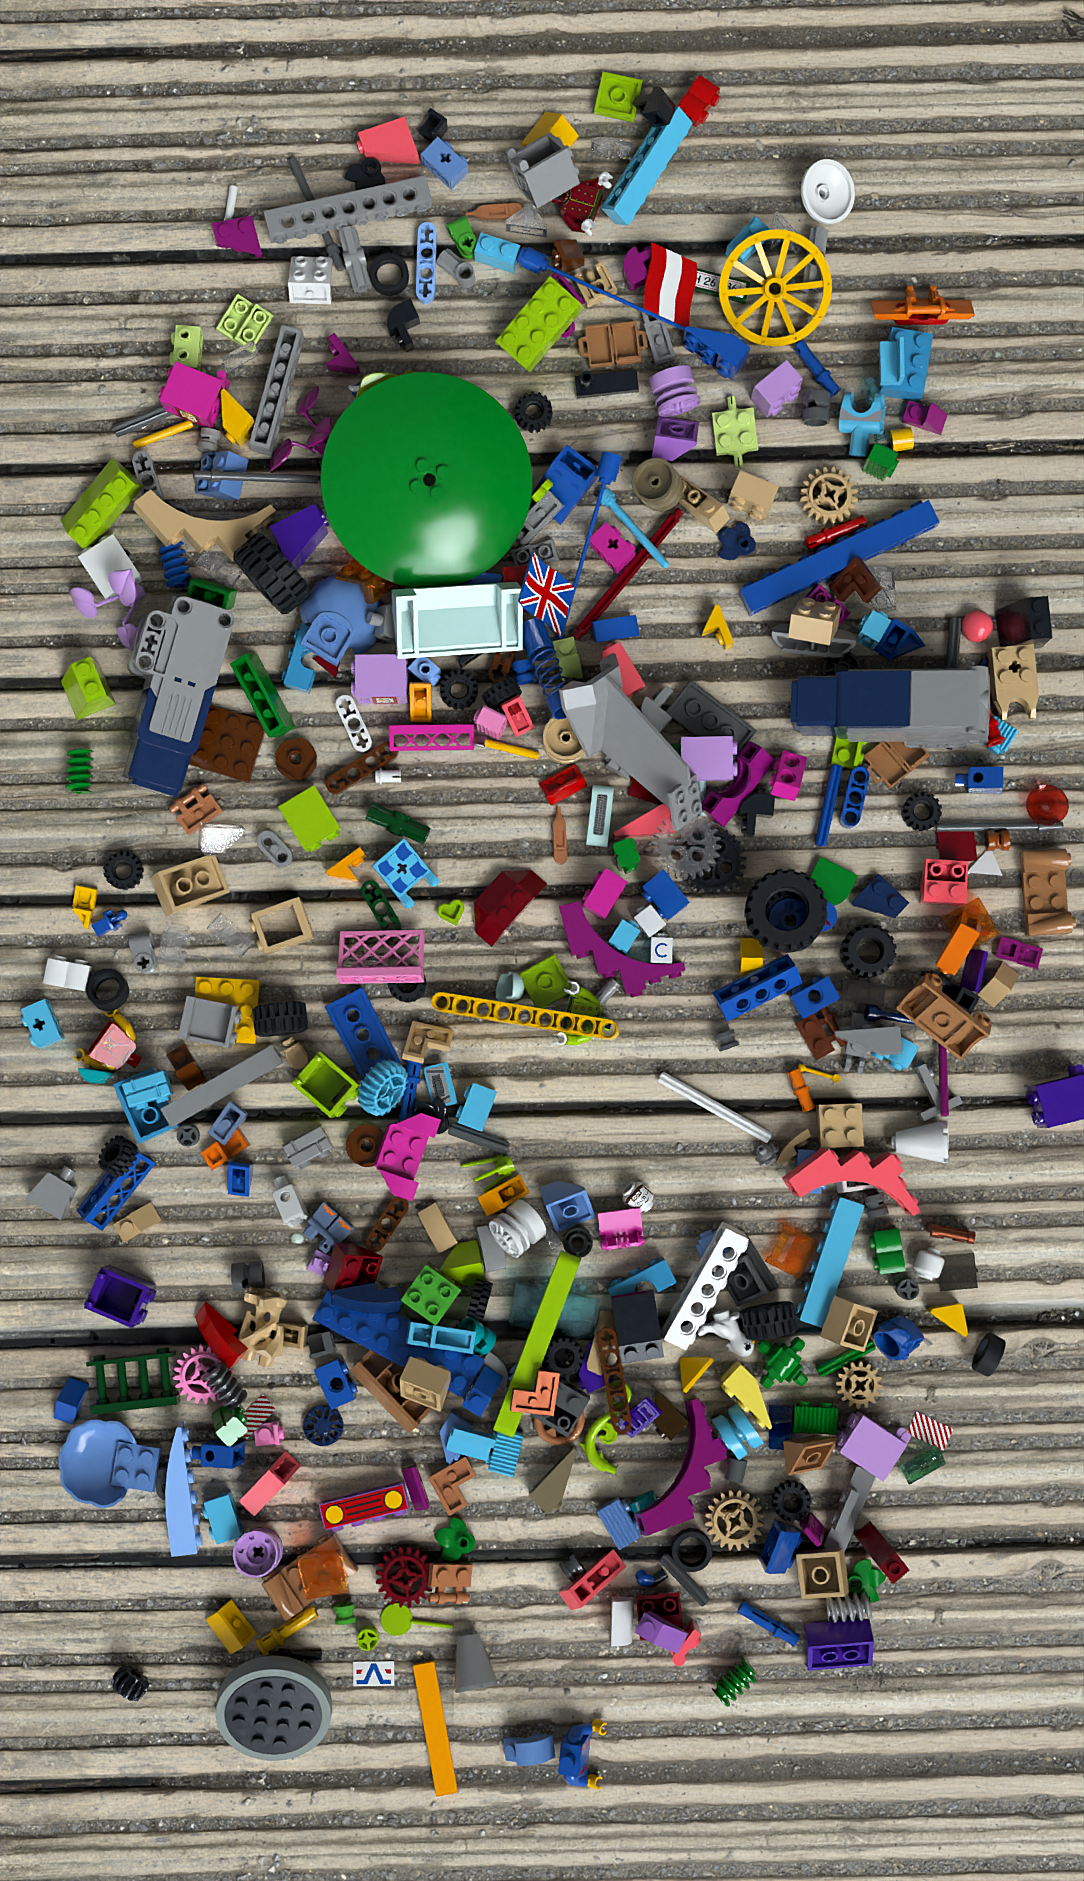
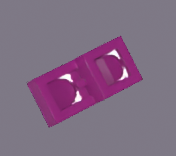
M1001 936L996 957L1038 970L1043 948Z

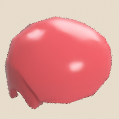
M980 610L967 613L961 622L962 634L967 640L975 643L986 640L993 630L991 617L986 612Z

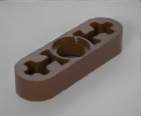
M395 1197L391 1200L366 1238L365 1244L368 1250L378 1252L383 1249L409 1209L407 1199ZM403 1201L405 1209L404 1211L399 1210L396 1216L400 1217L397 1221L394 1216L387 1214V1212L390 1210L393 1213L396 1208L393 1205L394 1202L399 1203ZM384 1218H390L393 1221V1228L391 1230H384L382 1228L381 1222ZM376 1228H378L380 1232H382L383 1234H387L388 1236L385 1238L382 1235L379 1239V1243H381V1246H375L373 1248L371 1246L372 1242L370 1241V1238L377 1237L379 1233L375 1232Z

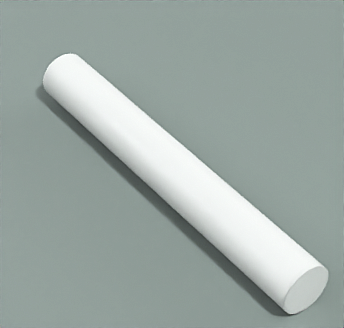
M231 185L229 187L224 221L233 219L237 186Z

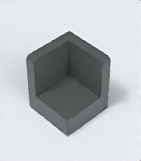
M332 1330L307 1336L310 1359L337 1351Z

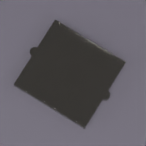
M974 1252L939 1255L945 1260L939 1276L940 1291L978 1288L976 1274L978 1269L975 1265Z

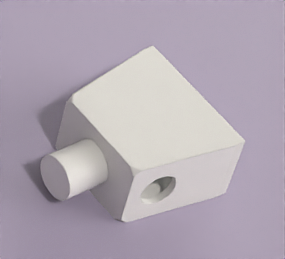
M286 1176L273 1180L277 1190L272 1195L284 1224L292 1228L309 1220L311 1217L297 1187L289 1184Z

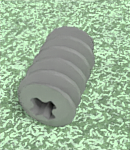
M856 1592L853 1593L852 1599L849 1598L848 1594L843 1597V1600L840 1597H835L834 1600L831 1597L826 1598L828 1621L829 1617L832 1616L835 1623L838 1616H841L842 1621L846 1622L847 1615L850 1616L851 1621L855 1620L856 1615L863 1621L864 1614H867L869 1620H872L870 1596L867 1598L865 1592L861 1593L860 1599Z

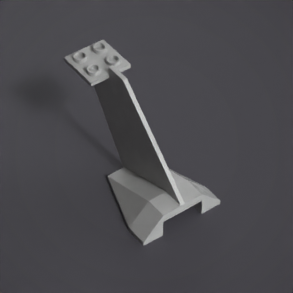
M612 653L599 662L601 673L587 683L572 680L559 689L562 709L586 756L592 757L600 750L670 808L673 831H678L702 812L697 775L694 773L690 775L689 765L624 694L616 654Z

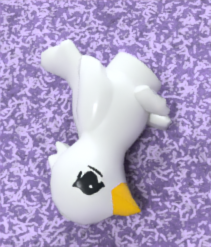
M729 1309L713 1313L714 1321L704 1323L698 1330L699 1336L712 1332L730 1340V1343L726 1345V1347H729L728 1351L740 1357H747L752 1354L754 1344L758 1341L745 1338V1334L740 1330L736 1320L740 1317V1313H730Z

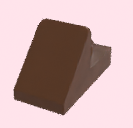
M186 1044L166 1054L176 1071V1076L188 1091L207 1081Z

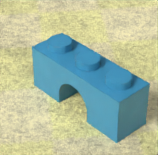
M301 623L300 629L297 628L295 631L294 641L296 643L294 649L291 648L289 651L288 660L290 663L288 669L285 668L283 671L282 680L285 687L310 694L316 674L314 670L303 666L304 656L311 653V651L300 645L310 626Z
M657 1257L648 1262V1267L642 1270L640 1267H637L628 1272L629 1277L623 1280L621 1277L609 1282L611 1286L607 1289L611 1296L633 1293L638 1283L649 1281L655 1286L657 1292H660L677 1282L664 1258L660 1260Z

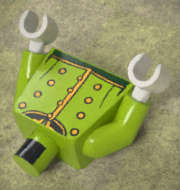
M567 981L572 984L570 990L564 988V991L570 994L567 1013L612 1020L600 1016L602 1011L600 1002L589 990L579 986L577 982ZM570 1017L565 1018L563 1022V1028L567 1029L572 1025ZM586 1021L583 1024V1030L585 1032L592 1030V1021ZM611 1024L606 1025L604 1030L610 1031ZM554 1032L553 1035H558L559 1040L558 1042H552V1044L577 1046L589 1042L592 1037Z

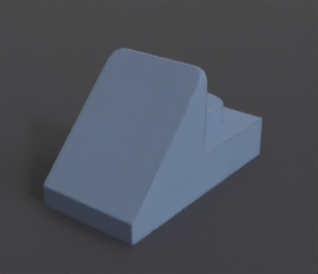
M230 1100L208 1133L220 1143L226 1145L238 1127L245 1122L248 1113Z

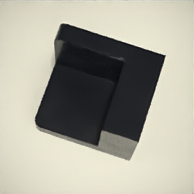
M429 108L428 119L420 128L419 135L431 143L437 136L441 139L448 130L447 119L432 108Z

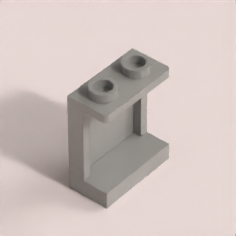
M187 996L178 1038L231 1048L232 1044L235 1045L238 1033L235 1032L236 1023L240 1024L242 1011H239V1006Z

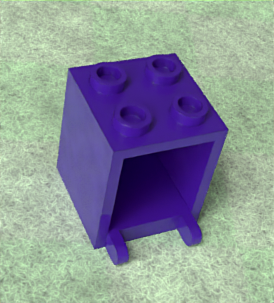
M1081 1064L1068 1066V1077L1027 1087L1026 1098L1028 1103L1032 1104L1034 1112L1031 1113L1034 1125H1037L1038 1128H1051L1084 1119V1067Z
M112 1265L101 1267L96 1275L97 1278L88 1299L84 1303V1308L130 1328L139 1325L141 1322L143 1323L148 1314V1310L145 1309L149 1302L152 1303L157 1293L154 1290L156 1284ZM140 1290H142V1294L139 1298L135 1310H133L132 1307L135 1303L138 1293Z

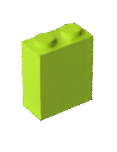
M315 785L278 806L306 852L310 850L312 853L321 848V843L328 840L330 842L340 836L339 832L342 829Z

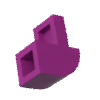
M651 246L642 249L640 253H638L636 247H633L624 258L623 278L630 292L644 286L648 275L646 266L650 265Z

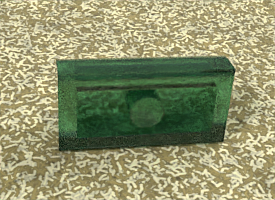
M934 1445L898 1467L907 1483L912 1484L942 1467L946 1462L937 1445Z

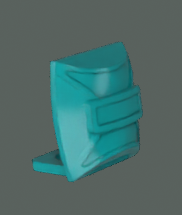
M89 1067V1069L78 1068L85 1081L95 1084L106 1083L114 1075L111 1071H97L92 1067Z

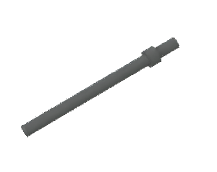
M295 157L291 158L289 163L306 201L315 200ZM327 231L321 234L327 246L326 251L329 257L333 259L337 270H344L345 266L339 255L341 253L340 249L334 243L330 232Z
M219 469L193 471V479L210 480V482L229 480L318 484V475L220 472Z
M1037 820L1036 822L936 823V832L1009 830L1046 833L1047 830H1063L1064 825L1063 822H1047L1046 820Z

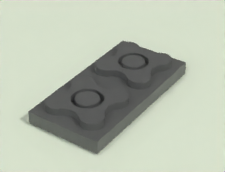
M691 679L665 711L672 717V720L694 737L733 736V741H737V755H733V761L757 732L756 729Z

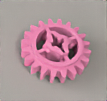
M200 1343L199 1350L191 1346L190 1354L187 1351H183L185 1359L177 1358V1362L181 1366H174V1370L179 1373L173 1375V1379L180 1381L175 1384V1387H183L180 1395L188 1393L187 1401L195 1397V1403L198 1404L202 1398L204 1404H207L210 1397L213 1402H216V1394L219 1392L213 1394L211 1390L214 1386L207 1387L206 1385L210 1379L202 1380V1375H200V1370L206 1372L214 1364H207L201 1358H209L216 1363L221 1361L211 1351L209 1345L207 1349H203V1345ZM191 1362H194V1371L186 1377L187 1367ZM190 1384H200L205 1390L196 1389Z

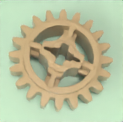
M824 467L822 473L816 469L814 472L815 477L809 474L807 477L808 481L803 482L802 485L806 489H801L800 494L804 495L800 499V503L806 504L802 510H810L807 517L815 515V523L820 518L823 525L826 524L827 520H830L831 525H834L835 519L842 523L843 516L849 518V511H854L855 506L853 504L857 503L858 498L853 496L858 493V490L851 489L855 485V481L849 483L850 475L843 477V470H840L837 474L835 473V467L832 468L831 472H828L827 468ZM826 481L834 482L839 486L831 485L829 482ZM816 485H819L820 494L813 499V489ZM826 493L828 495H833L832 499L830 497H825ZM845 494V503L840 508L838 498L840 495ZM820 506L826 507L831 511L823 510Z
M729 1489L728 1496H725L721 1491V1499L713 1497L715 1505H707L712 1510L711 1512H705V1516L710 1518V1520L704 1522L705 1526H712L707 1530L708 1535L715 1533L712 1540L716 1542L720 1539L719 1545L721 1548L726 1543H728L730 1551L733 1545H736L738 1551H740L742 1543L745 1547L749 1548L748 1540L756 1543L753 1535H761L760 1530L757 1528L764 1527V1523L759 1521V1519L764 1518V1514L757 1513L762 1507L761 1505L754 1506L757 1501L755 1497L748 1500L749 1492L741 1496V1490L738 1489L736 1494L733 1495L732 1490ZM738 1503L732 1509H723L727 1504ZM746 1507L751 1512V1523L744 1519V1509ZM737 1515L739 1522L734 1521L732 1524L730 1517L734 1518ZM718 1516H720L725 1521V1529L723 1532L718 1528L717 1525ZM737 1530H746L745 1533L739 1536H731Z

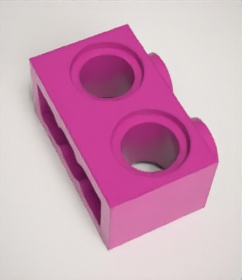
M783 750L780 758L776 757L773 766L776 773H772L769 785L772 786L771 795L791 801L796 800L807 757Z

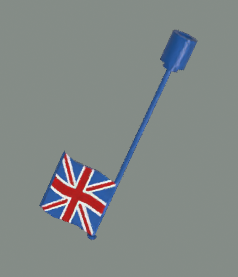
M602 451L595 477L599 478L598 482L602 483L573 586L560 573L544 564L533 551L525 574L518 602L528 613L546 623L557 634V640L564 639L563 633L606 484L610 485L611 482H616L622 456Z

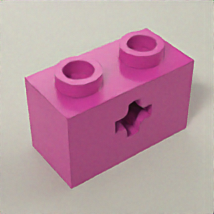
M606 522L591 535L589 546L618 574L635 557V547L629 540L624 541L621 538L620 531L614 525L610 526Z

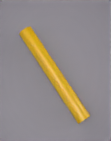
M186 420L134 440L132 443L134 448L138 449L194 426L192 422Z

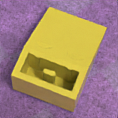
M737 1360L719 1378L722 1382L721 1387L731 1398L735 1395L738 1398L736 1400L738 1405L746 1413L751 1411L753 1413L752 1417L762 1428L767 1426L771 1429L772 1425L757 1380Z

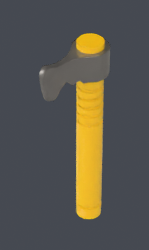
M480 735L475 736L473 743L477 747H489L538 760L540 753L496 742Z

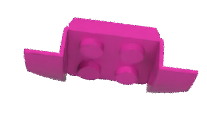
M420 1113L398 1123L394 1122L387 1125L374 1166L383 1176L393 1195L413 1201L419 1185L418 1182L414 1181L428 1138L429 1136L435 1138L440 1119Z

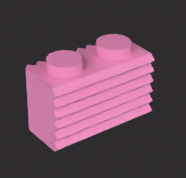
M485 705L482 710H477L473 719L478 732L481 731V733H485V735H489L493 739L496 738L497 741L500 740L508 724L506 715Z

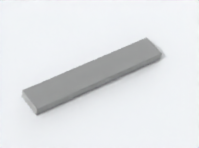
M270 1045L164 1106L160 1111L170 1128L276 1068L283 1062L273 1045Z

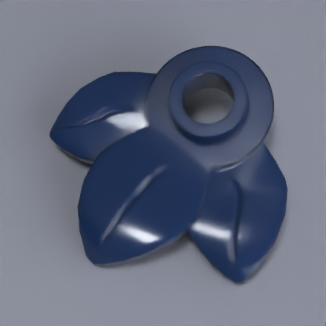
M738 521L734 529L724 528L718 531V538L724 545L718 554L720 558L735 560L740 555L748 556L754 552L756 542L751 536V531L747 524ZM744 542L749 543L747 547H742V544Z

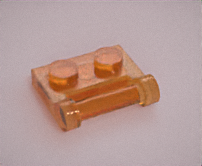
M784 1223L783 1231L770 1257L767 1256L765 1262L800 1279L819 1241ZM792 1234L796 1237L783 1263L777 1260Z

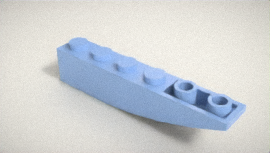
M180 1421L176 1428L166 1477V1520L171 1557L197 1554L200 1546L203 1545L202 1533H198L197 1526L200 1525L199 1511L196 1512L195 1510L197 1492L193 1491L192 1483L195 1482L194 1470H190L189 1462H192V1451L187 1448L189 1429L188 1427L185 1428L184 1421Z

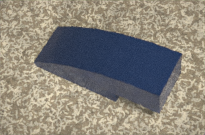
M375 1283L333 1290L331 1303L334 1306L355 1312L372 1314L400 1312L402 1304L398 1286L377 1290Z

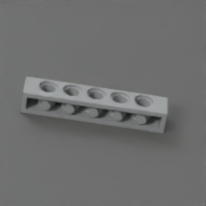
M285 325L281 326L249 442L253 452L269 456L273 455L305 339L300 329Z

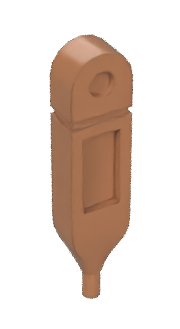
M519 203L481 205L472 212H466V216L472 215L480 220L514 219L522 215V206Z
M557 807V814L553 821L554 860L559 865L567 861L566 822L561 814V807Z

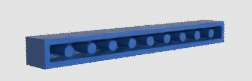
M917 501L910 506V509L906 511L901 509L891 515L892 518L887 520L884 518L879 519L873 523L871 528H860L850 538L844 536L835 541L836 544L831 547L825 545L819 548L817 553L812 556L806 554L798 559L799 562L793 565L787 563L779 568L780 571L774 574L768 572L760 577L761 580L755 583L753 581L745 583L741 586L742 589L739 592V596L749 616L840 574L855 557H860L865 562L936 528L940 521L930 501Z

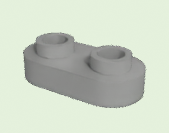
M263 831L258 835V847L277 867L285 868L292 863V852L273 832ZM268 838L271 839V845L266 846L265 840ZM280 854L286 855L284 861L279 860Z

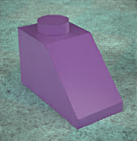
M652 1611L644 1612L634 1632L649 1642L677 1654L688 1635L687 1632Z

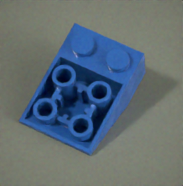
M689 326L685 328L683 337L684 347L689 352L698 354L706 365L715 367L718 374L723 378L728 377L732 380L747 362L750 347L735 335Z
M566 445L552 462L532 494L547 478L553 482V486L549 491L565 505L553 518L561 525L598 479V477H595L597 467ZM531 498V502L535 505L537 502Z

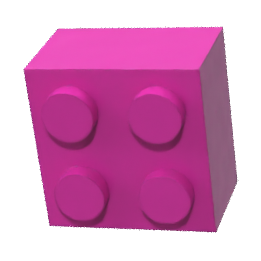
M606 868L603 872L599 871L592 883L595 885L592 891L588 889L581 902L584 903L583 909L605 921L628 881Z

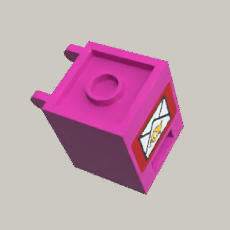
M175 361L174 366H171L168 370L166 385L162 386L158 397L163 408L168 413L202 427L213 429L222 407L221 390L224 388L228 391L230 386L229 380L226 379V372L220 370L215 378Z

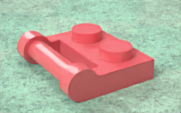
M693 1620L684 1628L688 1635L679 1653L670 1651L673 1663L676 1666H682L685 1663L687 1652L691 1648L695 1649L701 1641L699 1625Z

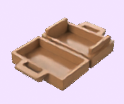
M636 320L612 323L611 329L610 324L585 326V337L578 339L580 356L588 357L590 369L614 366V358L616 366L641 363L640 351L648 348L646 332L637 330ZM638 335H642L643 346H639ZM582 341H586L587 353H584Z
M880 742L864 755L863 759L869 765L867 770L876 784L883 781L891 789L925 761L930 754L925 748L905 747L904 742ZM872 769L880 779H877L870 770Z

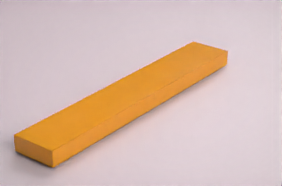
M435 1660L413 1664L436 1797L458 1793Z

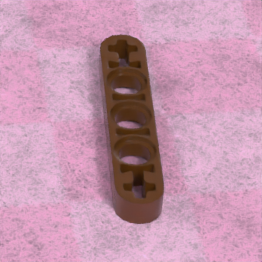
M603 1327L598 1331L597 1341L611 1423L617 1433L625 1434L631 1429L632 1421L617 1335L612 1328ZM605 1331H608L610 1335L613 1334V1338H610L609 1341L610 1346L615 1345V1349L608 1348L602 1351V1347H606L605 1340H601V1336H604ZM610 1352L614 1353L617 1357L616 1362L612 1365L606 1364L604 1360L605 1355ZM612 1374L619 1375V1385L611 1386L608 1383L609 1376ZM615 1396L623 1397L624 1404L622 1407L616 1408L612 1405V1399ZM626 1410L627 1413H622L624 1421H628V1424L624 1425L625 1429H620L619 1426H616V1423L619 1422L618 1414L614 1416L613 1412Z

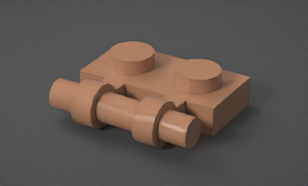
M204 783L197 787H192L189 793L182 798L178 797L174 800L175 803L169 806L173 814L179 809L181 810L182 814L176 819L188 836L223 813V810L211 794L205 798L202 797L201 794L208 790ZM196 798L198 803L188 809L186 804Z
M430 1563L428 1585L435 1587V1593H428V1602H435L436 1604H444L445 1602L462 1604V1602H469L470 1594L463 1593L462 1588L471 1587L473 1565L470 1563ZM445 1587H453V1592L445 1593Z

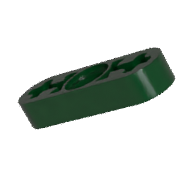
M372 880L364 882L361 887V893L382 930L387 931L386 928L389 925L386 920L381 922L380 919L386 918L390 913L393 914L392 917H389L391 922H397L398 924L395 929L401 930V922L378 883ZM367 886H376L377 889L374 890L376 896L382 895L383 898L377 899L371 904L370 900L374 899L370 893L366 895ZM383 902L387 905L388 909L385 914H378L375 907L378 903Z

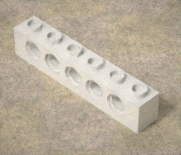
M724 1222L720 1224L660 1331L664 1340L685 1350L689 1344L691 1345L694 1342L699 1326H702L706 1321L708 1310L714 1307L720 1289L722 1290L726 1286L729 1273L735 1270L738 1264V1257L748 1247L749 1239L743 1231ZM725 1247H731L729 1252L722 1253ZM721 1265L718 1271H712L714 1266ZM711 1284L708 1289H701L703 1285ZM700 1302L698 1307L691 1308L693 1303ZM683 1321H690L688 1325L680 1326Z

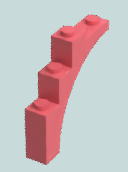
M820 1148L782 1177L791 1193L797 1197H802L812 1190L829 1183L857 1181L868 1183L884 1191L908 1215L915 1216L920 1212L917 1206V1199L911 1193H908L905 1188L907 1187L905 1181L899 1176L904 1170L900 1166L902 1162L896 1154L884 1152L871 1162L866 1153L852 1150L839 1160L837 1154L832 1149Z

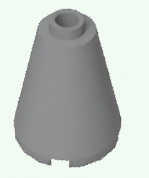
M474 1630L461 1632V1636L457 1637L455 1693L497 1686L496 1676L479 1633L474 1634Z

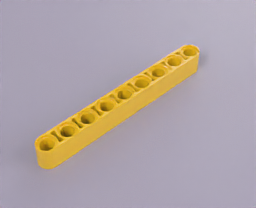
M444 992L436 993L431 1000L435 1010L447 1014L605 1040H614L620 1033L618 1024L609 1019ZM446 997L447 1005L444 1008H440L438 1005L439 1000ZM466 1000L468 1007L465 1011L461 1012L459 1004ZM487 1004L489 1007L488 1012L481 1015L479 1012L480 1006ZM508 1007L509 1015L506 1018H501V1009ZM529 1011V1020L523 1022L521 1020V1013ZM545 1014L551 1016V1021L548 1025H543L541 1022ZM570 1017L572 1025L564 1029L562 1021ZM586 1021H592L593 1028L589 1032L583 1030V1024ZM612 1024L614 1032L609 1036L605 1035V1026Z

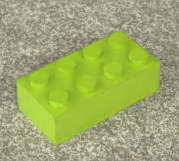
M549 276L495 342L527 371L531 372L582 312L584 307Z

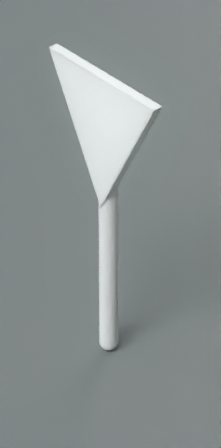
M986 851L968 870V874L977 873L1002 876L992 851Z

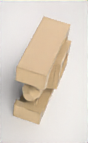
M603 261L595 265V271L600 279H596L593 271H586L585 276L589 284L614 295L617 294V288ZM581 273L574 275V277L583 280ZM573 281L587 308L609 298L601 293H594L592 289Z

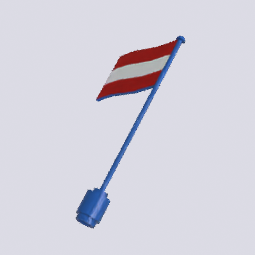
M652 242L651 262L645 283L644 308L548 265L547 255L531 247H522L519 253L517 263L538 275L541 271L545 272L548 269L683 331L690 325V306L697 281V263Z

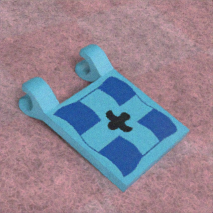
M404 838L372 865L405 908L410 909L415 905L406 892L423 877L430 886L435 887L440 883V880L431 872Z

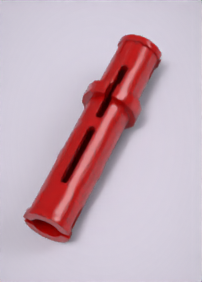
M860 515L828 529L826 527L822 528L820 532L804 537V540L807 541L805 544L809 550L824 543L830 544L834 539L853 533L860 528H867V523H865L867 521L864 515Z

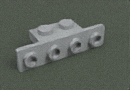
M859 1466L855 1467L846 1491L843 1490L840 1496V1506L832 1515V1525L824 1542V1547L828 1549L844 1548L845 1552L875 1480L874 1475Z

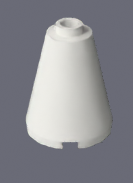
M948 1120L896 1131V1136H892V1149H896V1153L940 1163H949Z

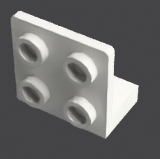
M291 257L288 278L290 303L331 304V274L333 259L331 257Z

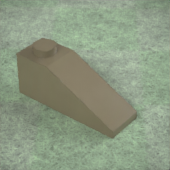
M574 1445L529 1492V1497L547 1514L551 1510L555 1512L563 1503L561 1500L563 1499L577 1452Z

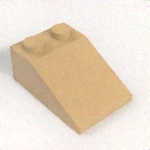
M215 853L159 871L150 877L166 917L230 892Z

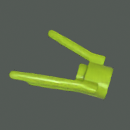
M500 1154L496 1157L462 1163L461 1167L496 1162L494 1163V1169L473 1179L474 1182H477L497 1172L501 1175L483 1189V1192L486 1193L502 1180L511 1176L512 1171H515L509 1155L503 1157Z

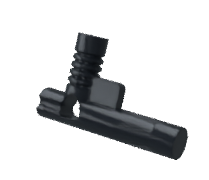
M279 1648L278 1656L288 1657L286 1652H291L293 1654L291 1658L302 1661V1659L322 1660V1652L283 1648Z

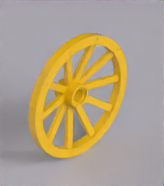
M779 229L762 231L742 241L727 258L719 280L720 304L729 324L739 335L748 341L769 347L789 345L809 335L824 318L832 294L830 269L821 251L804 236L792 231ZM783 239L775 275L773 276L761 241ZM791 241L803 247L810 254L781 278ZM752 245H755L767 280L737 261L738 257ZM812 259L816 261L821 272L822 281L786 285ZM732 267L758 282L762 287L728 290V279ZM775 283L780 287L778 295H772L769 292L770 284ZM823 287L822 299L818 310L786 293L787 291ZM763 294L743 314L736 318L730 307L728 296ZM782 299L814 317L803 329L796 332ZM768 300L760 336L745 328L741 323ZM775 302L788 329L789 336L780 338L767 337Z

